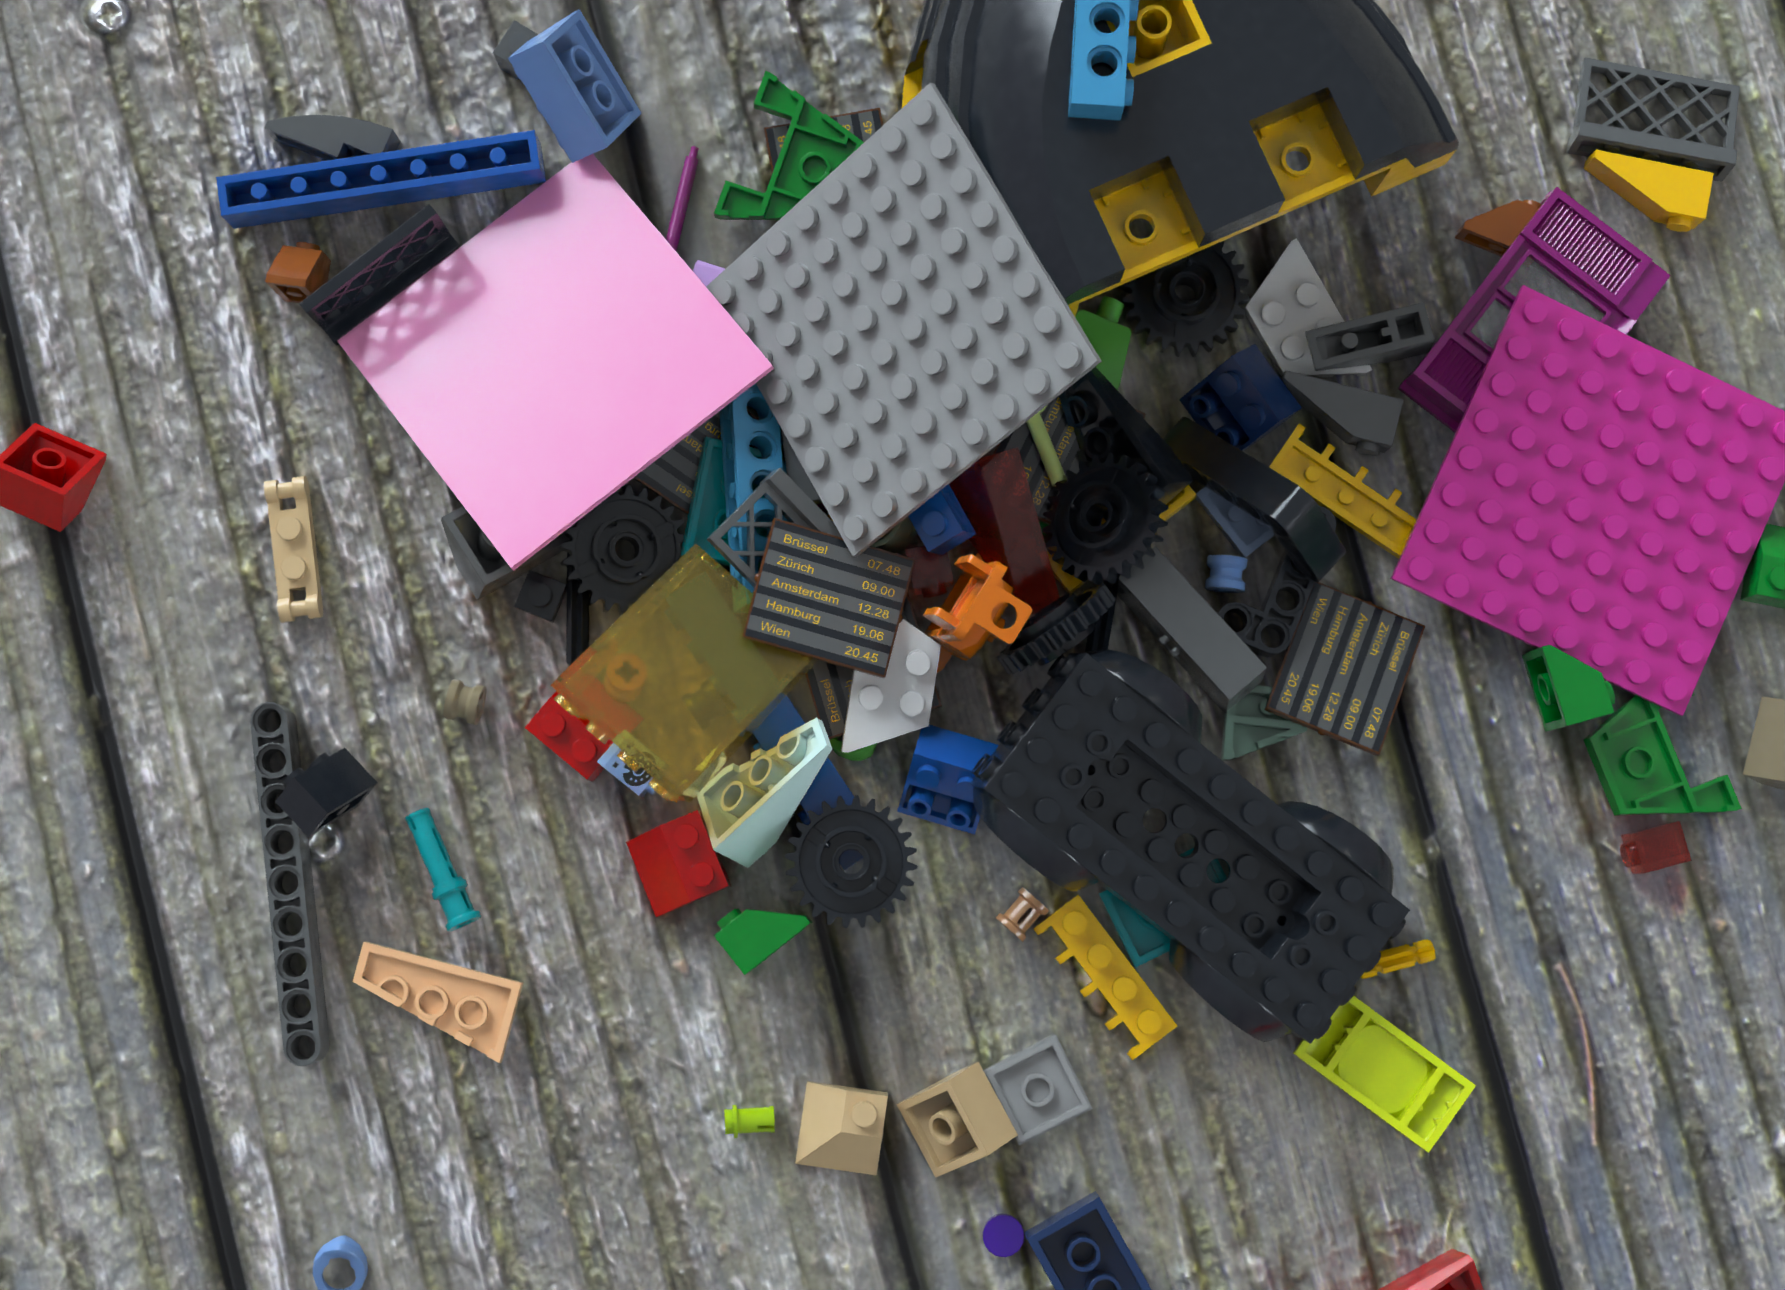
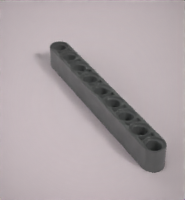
M265 702L254 709L251 714L250 724L283 1050L285 1057L290 1063L296 1066H307L323 1060L329 1052L330 1046L309 837L285 812L279 813L274 807L276 795L285 789L282 784L283 781L294 770L301 767L297 721L291 709L274 702ZM278 711L282 718L281 725L276 731L269 732L266 727V719L270 713ZM282 751L286 758V764L281 771L275 773L270 767V759L274 753ZM288 831L293 835L294 846L292 850L284 854L278 847V839L281 834ZM288 872H293L298 878V887L292 894L286 893L282 887V880ZM294 912L299 914L303 922L300 932L296 935L291 934L286 927L288 916ZM296 953L303 955L307 962L306 970L301 976L294 974L290 967L291 959ZM300 994L307 996L311 1003V1010L305 1017L299 1015L294 1007L295 1000ZM304 1035L311 1037L315 1043V1052L310 1058L303 1056L299 1051V1041Z

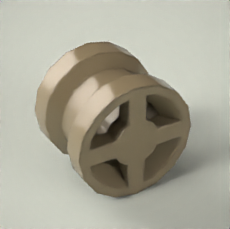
M453 679L445 698L444 718L454 720L460 717L464 718L469 724L477 725L485 705L486 687L482 685L468 687L462 681Z

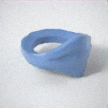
M345 1235L338 1236L324 1244L317 1252L313 1261L312 1274L318 1290H360L367 1277L368 1263L366 1255L360 1244ZM343 1258L350 1261V1266L355 1270L356 1277L351 1286L345 1289H336L326 1283L323 1271L329 1264L330 1259Z

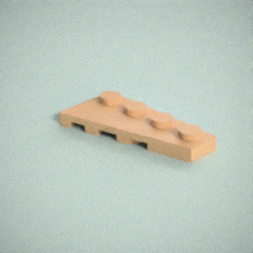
M367 941L363 942L352 981L393 1005L414 1014L418 1019L448 1033L463 1044L484 1053L487 1057L498 1063H502L523 987V982Z

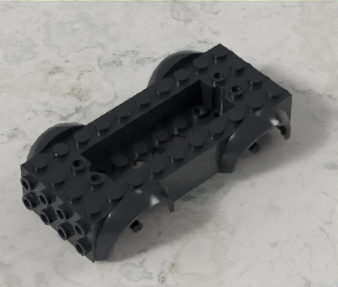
M1109 649L1069 653L1067 657L1064 655L1058 657L1047 672L1051 678L1042 690L1036 687L1023 702L1022 707L1025 709V712L1016 723L1011 720L998 735L997 741L1000 742V745L991 756L987 753L984 754L972 769L971 773L975 777L970 784L974 787V807L981 819L1014 853L1049 880L1069 891L1075 892L1099 883L1171 939L1169 961L1175 970L1207 1003L1250 1036L1262 1042H1268L1293 1034L1310 1044L1314 1039L1321 1038L1329 1029L1332 1022L1330 1017L1339 1005H1345L1355 994V984L1362 974L1369 972L1376 966L1381 957L1379 951L1388 939L1395 938L1405 926L1406 920L1404 918L1410 909L1392 896L1394 868L1390 858L1367 834L1332 812L1303 802L1287 801L1277 805L1201 744L1202 714L1197 704L1178 684L1155 667L1134 656ZM1152 808L1160 809L1166 818L1164 827L1155 833L1147 831L1143 825L1144 814ZM1188 833L1193 837L1195 847L1190 855L1181 857L1175 850V841L1180 835ZM1219 858L1227 862L1229 874L1224 881L1215 883L1207 876V866L1212 860Z

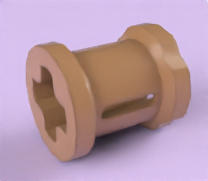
M1022 887L1018 891L1020 896L1004 914L999 913L996 919L1023 942L1026 938L1025 932L1040 915H1046L1049 910Z

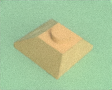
M807 1081L795 1164L877 1175L888 1092Z

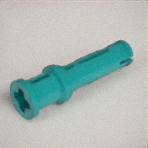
M423 808L406 816L405 821L413 834L415 843L434 884L432 897L434 900H439L448 921L445 925L447 931L460 929L482 917L480 911L474 910L465 888L468 886V883L462 876L458 877L441 835L434 823L430 809Z

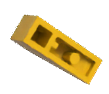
M1595 150L1585 161L1584 169L1651 220L1667 224L1666 227L1672 231H1690L1706 219L1714 173L1601 150Z

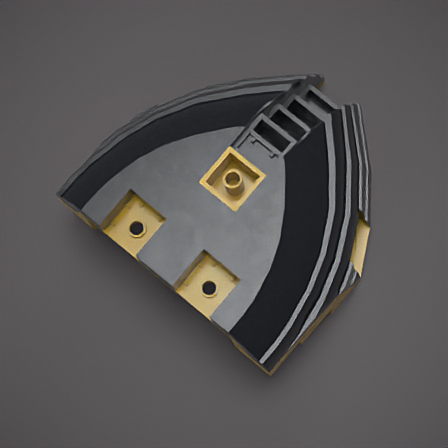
M924 0L904 76L902 108L929 83L936 85L1004 198L1023 234L1074 316H1076L1079 303L1357 182L1364 180L1372 197L1446 165L1459 146V141L1439 100L1415 63L1404 38L1374 0H1139L1137 20H1129V36H1136L1134 63H1127L1126 79H1134L1132 106H1124L1121 120L1068 117L1075 0ZM1100 20L1094 24L1097 30L1102 33H1112L1116 30L1115 25L1107 20ZM1099 62L1092 66L1093 71L1100 76H1109L1114 73L1113 68L1107 63ZM1293 151L1303 153L1308 160V167L1301 171L1289 168L1285 159L1286 155ZM1139 218L1145 219L1152 225L1153 233L1148 238H1136L1130 232V222Z

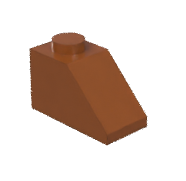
M1517 199L1466 220L1458 229L1455 238L1502 257L1542 204L1533 200L1521 201ZM1528 256L1522 265L1529 267L1534 260Z
M297 242L296 247L283 245L266 274L265 282L285 302L300 303L328 282L331 260L320 250V246L316 244Z

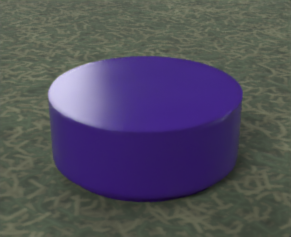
M1001 1213L987 1220L983 1227L982 1237L986 1248L993 1255L1009 1257L1017 1253L1024 1241V1231L1020 1222L1015 1217Z

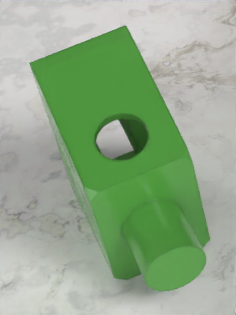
M1104 296L1096 314L1080 309L1075 318L1102 361L1096 368L1118 390L1132 330L1118 324L1125 305L1114 298Z

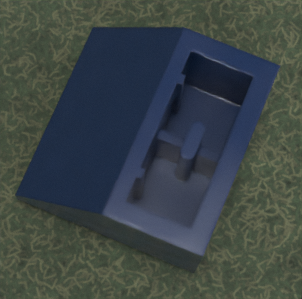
M1256 344L1232 355L1179 399L1197 424L1243 452L1302 409Z

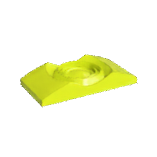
M1353 995L1345 1005H1339L1330 1017L1332 1020L1331 1025L1321 1038L1314 1039L1311 1044L1301 1040L1293 1054L1370 1110L1382 1121L1429 1153L1476 1085Z

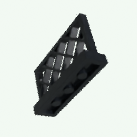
M428 204L299 304L325 331L333 343L338 346L337 340L448 257L460 245L450 234L436 211Z

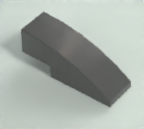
M290 116L268 120L264 127L275 141L325 161L348 158L352 155L362 156L396 151L401 142L391 128L345 116Z

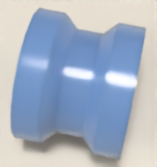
M1209 555L1207 557V566L1210 568V577L1205 580V589L1224 593L1245 592L1246 583L1242 580V573L1247 568L1248 559L1232 555Z

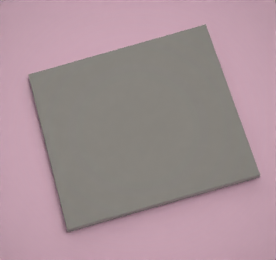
M929 83L706 286L773 365L774 369L756 384L853 557H858L1102 362L1065 299L1023 234L1004 198L936 85L933 83Z

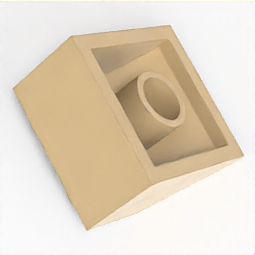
M979 1062L948 1075L896 1104L935 1178L990 1155L1018 1135Z

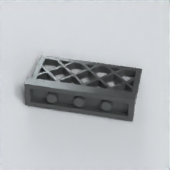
M1585 57L1581 63L1573 133L1568 139L1567 153L1589 157L1595 150H1601L1714 173V181L1722 182L1736 165L1737 150L1733 148L1740 86ZM1591 72L1604 74L1613 85L1600 93L1590 81ZM1633 80L1642 81L1651 90V93L1639 100L1626 84ZM1672 87L1680 88L1691 100L1677 107L1665 91ZM1617 90L1630 105L1619 114L1615 112L1605 99ZM1711 94L1727 97L1726 109L1718 115L1704 100V98ZM1655 98L1669 112V114L1658 121L1644 107L1645 104ZM1596 104L1609 120L1603 124L1585 122L1586 110ZM1694 105L1697 106L1708 120L1697 128L1683 114L1684 111ZM1635 111L1647 125V128L1641 132L1630 130L1622 119ZM1674 118L1687 135L1680 139L1671 138L1661 126ZM1713 126L1723 138L1722 147L1709 145L1700 133Z
M781 468L769 473L747 499L707 538L710 544L753 587L756 584L754 580L756 575L755 557H763L764 551H755L754 528H771L772 522H754V504L763 495L774 505L775 518L782 520L783 515L790 523L841 537L834 522ZM745 513L747 514V522H737ZM731 527L747 528V551H733L721 537ZM740 557H747V564Z

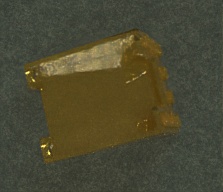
M695 544L550 686L559 693L554 700L572 716L575 715L585 721L587 719L590 721L585 727L603 744L610 739L621 749L617 756L629 768L637 772L641 767L653 777L648 784L667 801L669 799L671 802L677 803L681 800L690 803L817 662V659L741 638L753 594L701 547Z

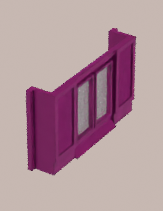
M1556 187L1541 201L1542 205L1416 369L1403 380L1397 389L1456 433L1521 286L1525 285L1627 335L1671 275L1652 261L1653 259Z

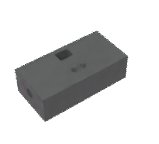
M1155 546L1152 548L1156 554L1154 557L1148 555L1142 557L1143 569L1133 565L1130 567L1131 578L1127 579L1122 575L1118 578L1117 595L1226 714L1227 711L1262 682L1267 667Z

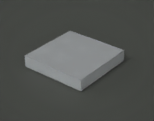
M1056 1034L983 1069L1018 1134L1015 1138L1019 1146L1093 1109Z

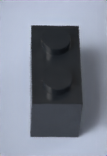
M344 747L331 756L326 752L323 753L305 771L301 767L294 770L283 781L282 784L285 789L275 802L310 837L357 808L378 782Z

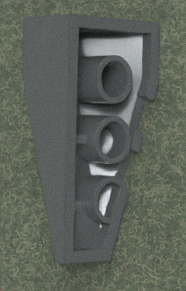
M464 506L441 518L456 567L477 600L511 583L529 572V570L534 569L563 550L559 549V546L565 542H570L569 537L563 533L513 571Z

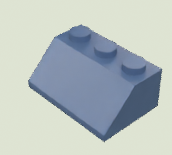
M580 9L527 41L508 58L517 77L525 85L538 111L544 116L555 134L559 145L564 149L572 163L607 148L642 114Z

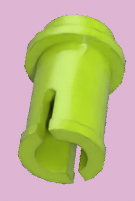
M732 1105V1109H724L725 1134H733L734 1138H738V1134L775 1133L774 1106L737 1109V1105Z

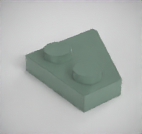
M1258 685L1225 714L1221 760L1228 762L1300 735L1307 731V727L1264 710L1272 687Z

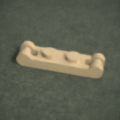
M306 476L293 477L292 482L279 483L278 480L265 481L264 495L268 506L278 594L277 610L280 622L295 621V617L307 615L309 619L323 617V603L308 480ZM294 497L296 508L284 510L282 499ZM305 590V600L294 601L293 591Z

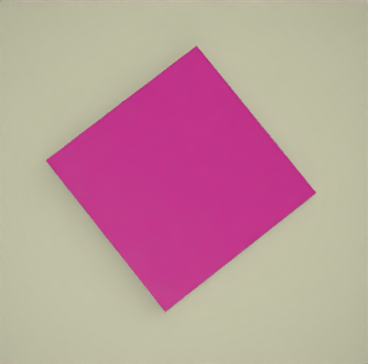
M1523 285L1520 287L1390 579L1537 649L1546 645H1552L1600 671L1605 681L1608 680L1611 684L1679 716H1683L1785 483V411Z

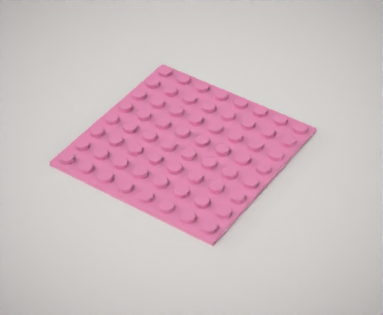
M594 154L569 163L337 340L513 571L774 369L769 360Z

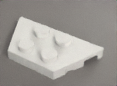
M1297 238L1292 240L1244 309L1248 320L1280 376L1286 370L1307 376H1315L1316 378L1351 374L1365 376L1372 371L1370 365L1315 371L1305 331L1345 321Z
M905 619L899 623L884 679L853 670L841 746L842 752L848 753L929 726L941 645Z

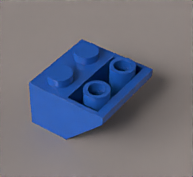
M930 724L928 727L922 728L897 812L975 835L980 816L974 807V787L970 782L974 779L975 775L971 772L984 754L987 753L991 756L999 745Z

